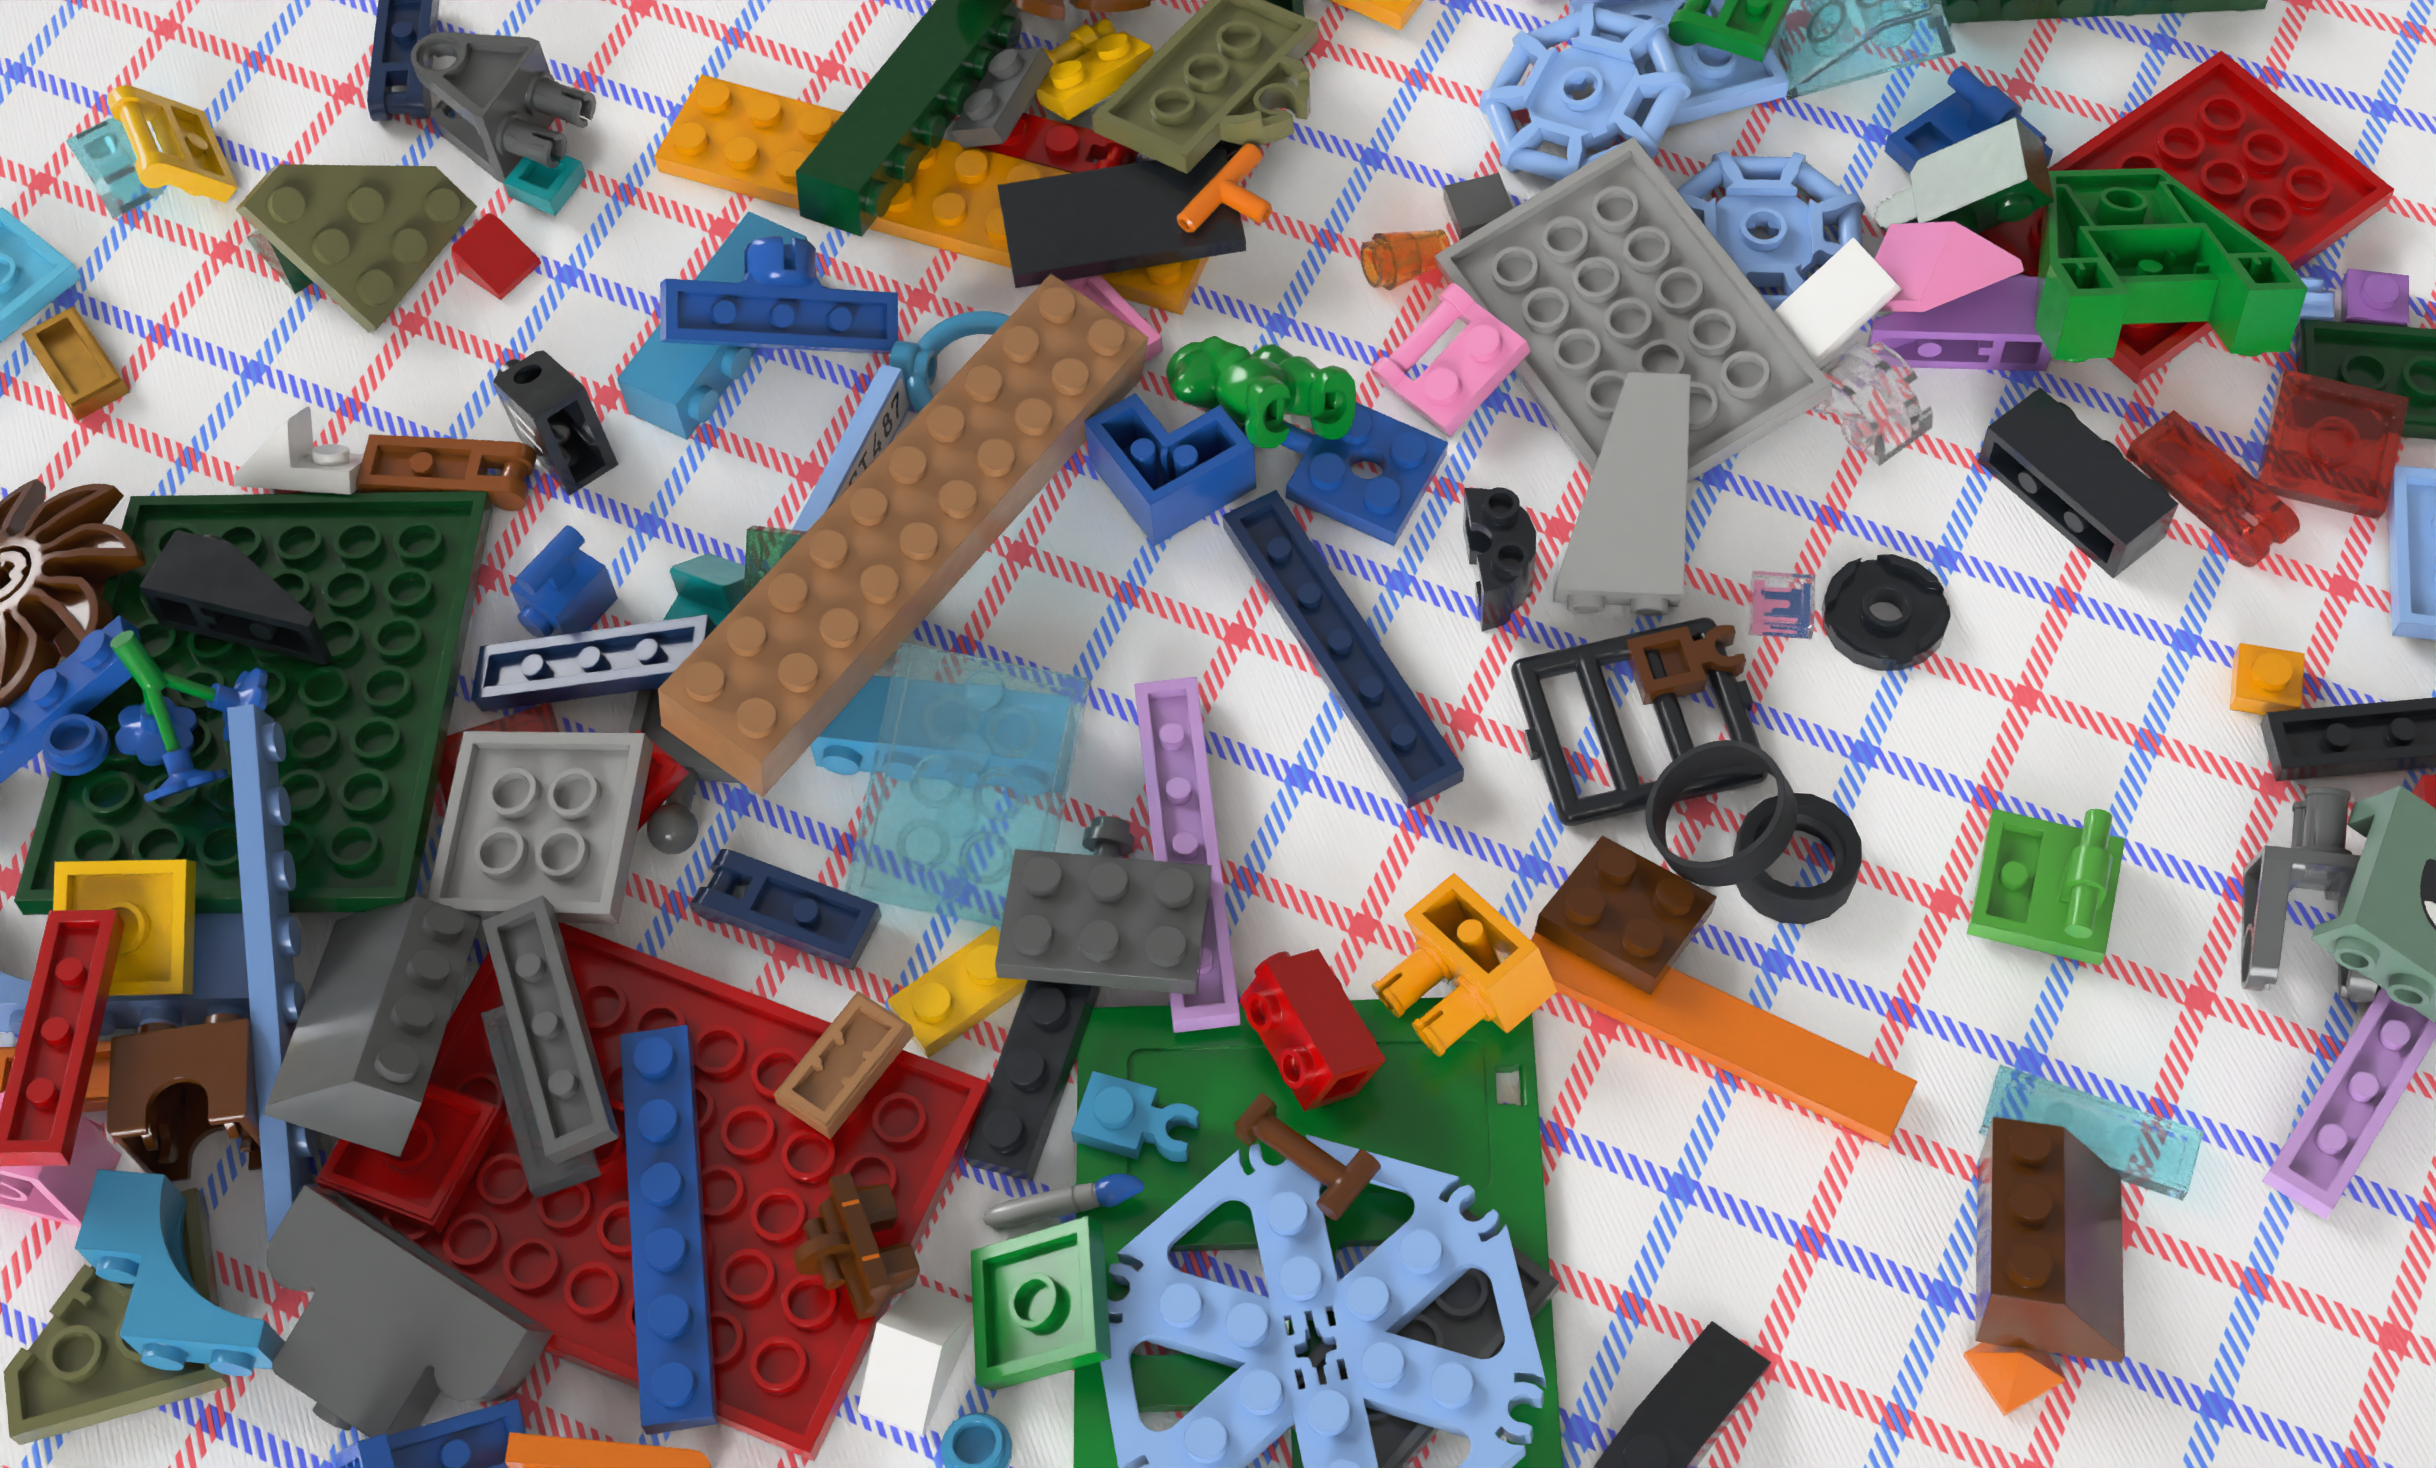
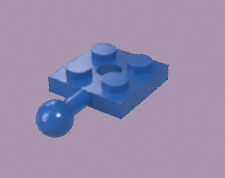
M1357 402L1352 427L1346 435L1339 439H1323L1318 434L1283 421V424L1287 425L1290 429L1286 440L1280 445L1304 455L1286 484L1285 498L1395 546L1447 455L1448 442ZM1242 426L1240 430L1246 436L1245 426ZM1368 461L1377 464L1383 470V473L1373 479H1364L1355 475L1351 467L1356 463Z

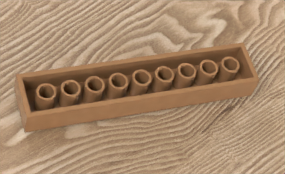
M1050 274L658 688L661 726L763 798L1086 441L1084 421L1122 401L1142 379L1149 337Z

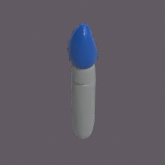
M1122 1173L1110 1174L1101 1178L1096 1183L1079 1184L1076 1187L1069 1186L998 1203L984 1214L983 1221L986 1225L993 1228H1010L1075 1214L1099 1206L1110 1208L1144 1190V1182L1132 1175Z

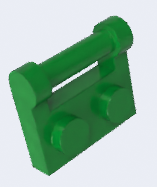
M1687 0L1683 9L1674 12L1668 24V36L1675 43L1682 46H1692L1698 42L1763 63L1793 0H1726L1717 18L1705 15L1712 0Z

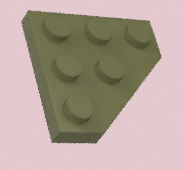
M279 164L266 173L235 210L367 332H371L380 327L478 206L436 166Z
M195 1187L181 1191L188 1200L183 1226L184 1252L189 1272L201 1296L219 1307L205 1197ZM84 1264L49 1310L53 1317L28 1350L21 1347L3 1371L9 1437L19 1445H24L229 1387L228 1375L216 1372L209 1367V1364L185 1362L184 1368L176 1371L158 1369L142 1363L140 1360L141 1355L119 1336L134 1284H123L105 1280L96 1275V1269L93 1266L89 1267Z

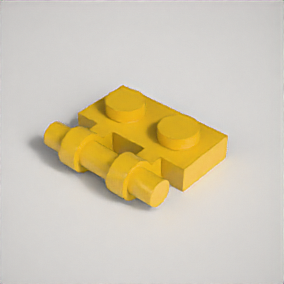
M1107 18L1101 19L1092 26L1082 24L1069 33L1067 41L1050 51L1047 48H1043L1053 65L1036 91L1039 104L1069 121L1118 90L1154 54L1153 47L1125 31L1116 33L1114 26Z

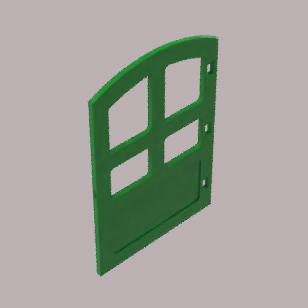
M1445 997L1420 998L1404 1011L1405 1013L1400 1018L1394 1016L1392 1011L1388 1010L1380 999L1350 1000L1366 1028L1374 1036L1377 1046L1386 1060L1356 1096L1304 1112L1291 1088L1282 1079L1277 1064L1258 1032L1250 1025L1246 1012L1240 1003L1238 1004L1241 1025L1174 1033L1171 1005L1094 1007L1078 1051L1077 1113L1092 1071L1157 1088L1159 1097L1156 1105L1157 1108L1163 1109L1168 1105L1176 1103L1187 1104L1194 1107L1199 1112L1200 1117L1198 1129L1179 1125L1172 1128L1168 1133L1170 1138L1188 1143L1190 1154L1185 1162H1174L1164 1158L1157 1151L1155 1145L1146 1142L1143 1143L1138 1160L1077 1143L1076 1185L1096 1183L1105 1176L1121 1173L1136 1176L1144 1182V1190L1119 1205L1110 1208L1099 1206L1076 1213V1219L1089 1216L1103 1224L1108 1299L1120 1301L1127 1297L1129 1293V1287L1113 1282L1108 1272L1111 1264L1120 1263L1116 1253L1239 1149L1243 1159L1244 1173L1247 1176L1253 1173L1249 1158L1250 1147L1235 1136L1234 1132L1236 1129L1234 1123L1260 1093L1267 1095L1277 1105L1275 1109L1276 1118L1305 1138L1306 1135L1460 1177L1461 1187L1469 1184L1475 1192L1476 1201L1467 1209L1480 1220L1494 1209L1500 1218V1227L1497 1233L1499 1234L1507 1224L1511 1244L1550 1274L1532 1013L1507 1034L1492 1020L1487 1022L1482 1019L1448 1047L1442 1056L1438 1057L1433 1053L1432 1048L1429 1049L1413 1029L1412 1023L1417 1018L1420 1019ZM1519 1071L1521 1106L1516 1104H1497L1496 1073ZM1257 1139L1254 1144L1259 1143L1265 1163L1276 1166L1286 1160L1284 1156L1261 1140ZM1368 1183L1337 1221L1324 1214L1335 1268L1336 1256L1341 1249L1345 1247L1380 1246L1412 1217L1415 1209L1413 1200L1403 1192ZM1325 1185L1321 1189L1320 1197L1328 1188ZM1236 1200L1220 1204L1172 1246L1170 1252L1259 1249L1250 1208ZM1551 1299L1531 1322L1546 1380V1388L1533 1382L1528 1383L1535 1384L1543 1391L1544 1403L1542 1408L1520 1404L1515 1406L1510 1412L1513 1420L1526 1423L1533 1428V1439L1530 1444H1517L1506 1438V1442L1514 1445H1524L1526 1455L1512 1468H1563ZM1327 1311L1330 1326L1336 1325L1334 1311ZM1292 1319L1289 1320V1335H1294ZM1314 1320L1307 1321L1311 1339H1308V1351L1298 1354V1358L1308 1357L1322 1341V1338L1317 1336ZM1132 1353L1130 1358L1139 1413L1191 1411L1238 1370L1190 1354L1136 1355ZM1100 1362L1074 1369L1073 1468H1118ZM1291 1428L1292 1468H1303L1297 1433Z

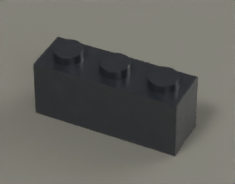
M2039 387L1987 428L1978 463L2113 579L2165 538L2179 503L2170 497L2162 484L2145 476L2123 457L2120 450L2113 443L2102 440L2077 418L2069 406L2062 402H2057L2042 388Z

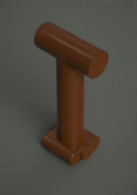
M1260 1093L1234 1123L1236 1129L1234 1132L1235 1136L1248 1147L1253 1145L1257 1139L1261 1140L1328 1187L1316 1201V1205L1326 1216L1337 1221L1381 1169L1380 1163L1370 1153L1360 1149L1345 1166L1276 1118L1275 1109L1277 1105L1267 1095Z

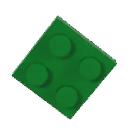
M1086 1216L970 1251L976 1385L992 1392L1111 1359L1102 1223Z

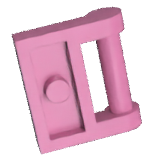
M1450 283L1439 295L1441 303L1389 358L1381 356L1370 368L1371 373L1384 387L1449 438L1531 352L1527 341L1477 304L1469 294L1455 283ZM1458 318L1467 325L1415 381L1405 375Z

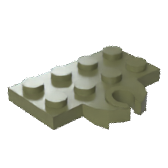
M1209 0L1092 114L1094 132L1186 174L1220 140L1239 145L1246 143L1264 145L1286 138L1294 133L1293 115L1286 110L1272 109L1286 108L1291 110L1296 118L1307 120L1310 114V78L1308 68L1300 59L1319 41L1318 23L1265 0Z

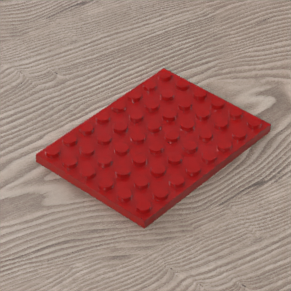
M558 923L620 1138L556 1165L545 1155L489 951L447 1023L429 1081L500 1106L506 1115L504 1122L440 1235L362 1205L359 1206L553 1331L554 1333L543 1351L639 1390L620 1035L688 1025L693 1037L718 1422L815 1461L870 1347L876 1324L886 1313L894 1295L885 1298L878 1315L858 1320L845 1283L838 1288L827 1290L820 1274L802 1275L797 1272L793 1254L798 1247L808 1241L803 1225L813 1218L820 1217L819 1205L832 1194L828 1184L830 1177L851 1173L855 1187L889 1184L896 1202L898 1218L894 1227L873 1233L878 1249L908 1242L909 1245H912L915 1253L972 1134L985 1095L990 1086L989 1082L902 1049L834 1136L829 1139L778 1105L773 1094L830 1026V1022L571 925Z

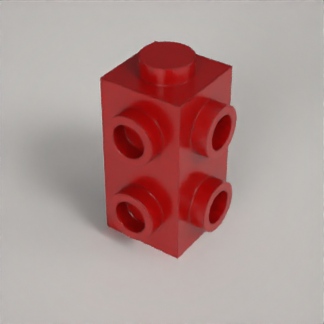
M1319 949L1293 956L1289 952L1283 951L1268 957L1254 970L1256 977L1240 997L1239 1002L1246 1012L1250 1025L1258 1032L1277 1064L1282 1079L1291 1088L1304 1112L1356 1096L1386 1059L1377 1046L1374 1036L1366 1028L1343 990L1340 980L1334 975Z

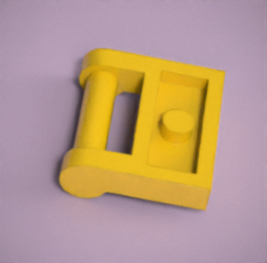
M130 85L119 86L109 93L107 104L113 117L123 124L137 157L135 170L144 186L160 188L169 184L181 188L193 196L202 195L224 203L229 200L238 186L205 111ZM147 121L151 123L156 135V140L158 144L161 146L163 152H159V149L156 145V142L153 138Z

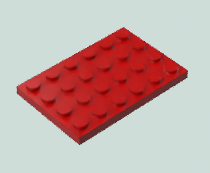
M2222 50L2048 168V171L2160 168L2284 256L2294 271L2387 206L2395 190ZM2043 207L2034 210L2029 217L2023 220L2005 222L1978 234L2021 259L2024 271L2018 274L2038 277ZM2208 321L2122 324L2114 358L2107 359L2137 384L2212 331L2213 328Z

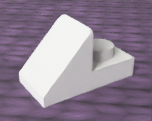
M306 406L287 419L233 475L234 486L351 495L358 489L356 481L364 454L349 453L347 446L338 444L313 447L311 409L309 406Z

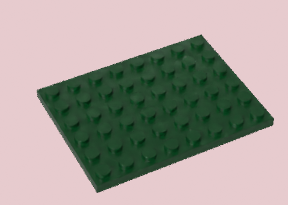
M487 491L352 493L351 495L314 493L130 497L121 530L142 548L145 554L146 565L107 578L102 596L111 604L113 620L120 615L138 628L141 643L164 672L209 687L219 683L233 689L238 677L244 671L251 672L254 668H260L268 674L265 686L268 692V701L264 712L272 717L274 722L280 724L286 744L285 760L278 762L279 786H283L286 789L291 807L290 824L283 826L284 850L291 853L296 870L295 889L288 891L289 913L365 912L405 902L407 899L415 897L493 508ZM176 530L200 536L207 534L218 536L237 547L315 617L332 656L327 664L323 665L159 625L140 585ZM133 676L85 715L103 725L110 737V751L98 767L85 774L65 776L53 770L51 771L14 899L23 915H48L49 910H53L55 862L183 859L196 861L195 914L243 913L230 743L223 739L225 725L222 716L223 712L207 707L206 700L168 687L161 690L162 695L172 699L176 706L187 707L196 715L197 727L192 732L194 747L189 752L195 769L215 771L227 768L229 776L216 780L213 783L146 803L143 795L159 788L169 778L165 764L157 766L144 765L140 762L137 755L121 753L115 741L116 733L120 729L118 720L120 712L127 706L142 705L144 703L143 691Z

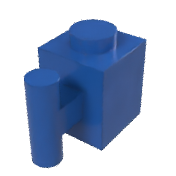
M566 525L521 571L515 578L516 582L510 587L520 610V613L517 615L519 622L536 638L588 631L618 599L606 566L579 549L585 543V540L570 525Z

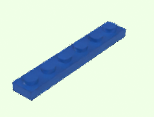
M688 1025L621 1034L641 1427L646 1435L717 1425L693 1037Z

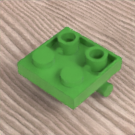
M1993 809L1988 820L1966 934L2100 966L2106 955L2125 844L2124 838L2110 835L2112 815L2102 809L2087 810L2083 829Z

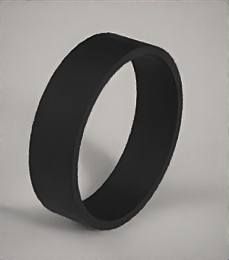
M1721 740L1705 743L1688 750L1673 760L1663 770L1648 796L1645 820L1651 841L1668 865L1678 875L1692 883L1703 886H1729L1757 876L1780 857L1788 846L1796 827L1797 802L1789 782L1776 762L1765 751L1746 742ZM1728 766L1758 768L1776 779L1778 800L1773 818L1761 836L1746 849L1728 858L1709 862L1687 860L1669 851L1666 842L1668 815L1679 795L1696 779L1708 772Z

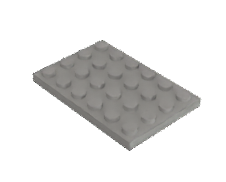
M1634 137L1434 255L1438 270L1449 284L1455 283L1461 287L1477 304L1527 341L1531 352L1513 371L1591 477L1628 371L1691 374L1687 483L1832 396L1830 381Z

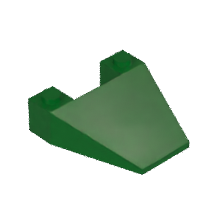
M2160 168L2048 171L2054 202L2043 206L2034 328L2054 360L2080 363L2094 358H2114L2122 324L2208 321L2230 354L2254 357L2268 352H2289L2308 288L2284 256Z

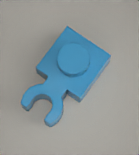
M1092 1071L1071 1133L1073 1142L1138 1160L1143 1143L1146 1142L1155 1145L1157 1151L1164 1158L1174 1162H1185L1190 1154L1188 1143L1174 1140L1168 1136V1133L1172 1128L1179 1125L1198 1129L1200 1124L1199 1112L1194 1107L1182 1103L1171 1104L1163 1109L1157 1108L1156 1105L1159 1100L1157 1088Z

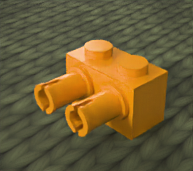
M1455 873L1404 914L1416 939V942H1414L1416 950L1382 979L1375 981L1371 985L1380 1001L1397 1018H1400L1405 1013L1404 1011L1441 980L1446 984L1451 982L1456 987L1455 990L1420 1019L1417 1018L1412 1023V1027L1429 1049L1432 1048L1433 1053L1438 1057L1442 1056L1448 1047L1482 1019L1487 1022L1492 1020L1506 1034L1509 1033L1557 992L1538 946Z

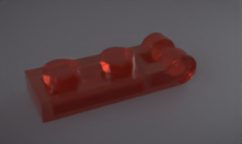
M2175 410L2130 443L2126 457L2150 478L2162 484L2171 496L2228 544L2232 556L2243 566L2254 567L2269 555V546L2273 543H2285L2300 530L2299 519L2289 506ZM2249 512L2258 520V524L2253 526L2242 516Z

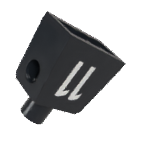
M544 350L536 351L523 360L512 359L500 367L493 381V386L516 434L524 444L529 445L536 451V459L568 496L619 465L585 387ZM561 425L570 430V436L565 443H559L564 439L552 426Z

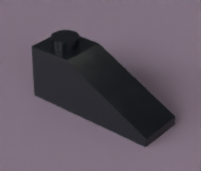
M176 530L140 585L159 625L326 665L332 656L315 617L237 547L218 536L210 534L200 536Z
M1711 1321L1635 1409L1596 1462L1594 1468H1697L1769 1369L1771 1362Z

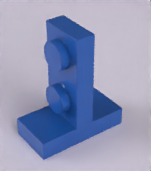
M514 1399L388 1436L385 1433L363 1439L336 1453L334 1458L337 1468H508L505 1458L509 1432L526 1434L518 1399Z

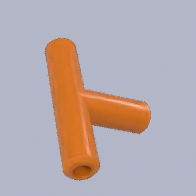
M1251 143L1244 144L1177 215V222L1181 229L1190 233L1195 232L1221 203L1258 224L1267 221L1272 212L1271 203L1239 185L1262 160L1261 150L1256 145Z

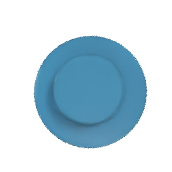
M971 1413L958 1418L948 1427L941 1442V1458L945 1468H1008L1013 1455V1444L1006 1426L996 1417L985 1413Z

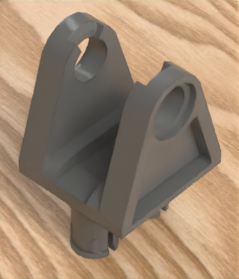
M437 32L419 40L411 52V62L419 81L441 99L436 108L432 109V116L441 135L501 183L505 181L523 157L552 169L558 167V160L550 156L562 160L567 149V139L564 134L549 130L548 128L556 118L584 128L588 125L587 119L592 120L596 110L594 94L574 87L571 88L555 81L549 71L540 41L530 37ZM433 55L437 58L441 56H453L456 58L450 67L442 70H434L427 67V62ZM454 109L463 118L452 119L447 116Z
M2334 787L2307 788L2305 790L2306 801L2294 802L2292 807L2294 817L2291 848L2265 845L2243 869L2242 989L2262 991L2263 989L2270 990L2271 984L2276 985L2290 891L2294 888L2324 891L2326 900L2338 901V917L2341 914L2361 856L2352 855L2351 851L2345 849L2348 802L2351 797V792L2348 790ZM2338 963L2339 997L2350 999L2352 1002L2371 1004L2375 998L2378 984L2360 972L2348 969Z

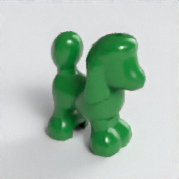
M1212 336L1202 342H1191L1181 347L1172 355L1167 364V381L1177 400L1195 408H1201L1205 413L1221 405L1239 429L1245 426L1246 437L1255 447L1275 449L1286 440L1290 428L1283 424L1284 414L1309 416L1313 431L1323 439H1339L1346 435L1352 427L1355 416L1356 388L1355 381L1347 370L1334 365L1319 369L1306 357L1293 356L1276 344L1262 345L1250 354L1246 347L1227 342L1217 336Z

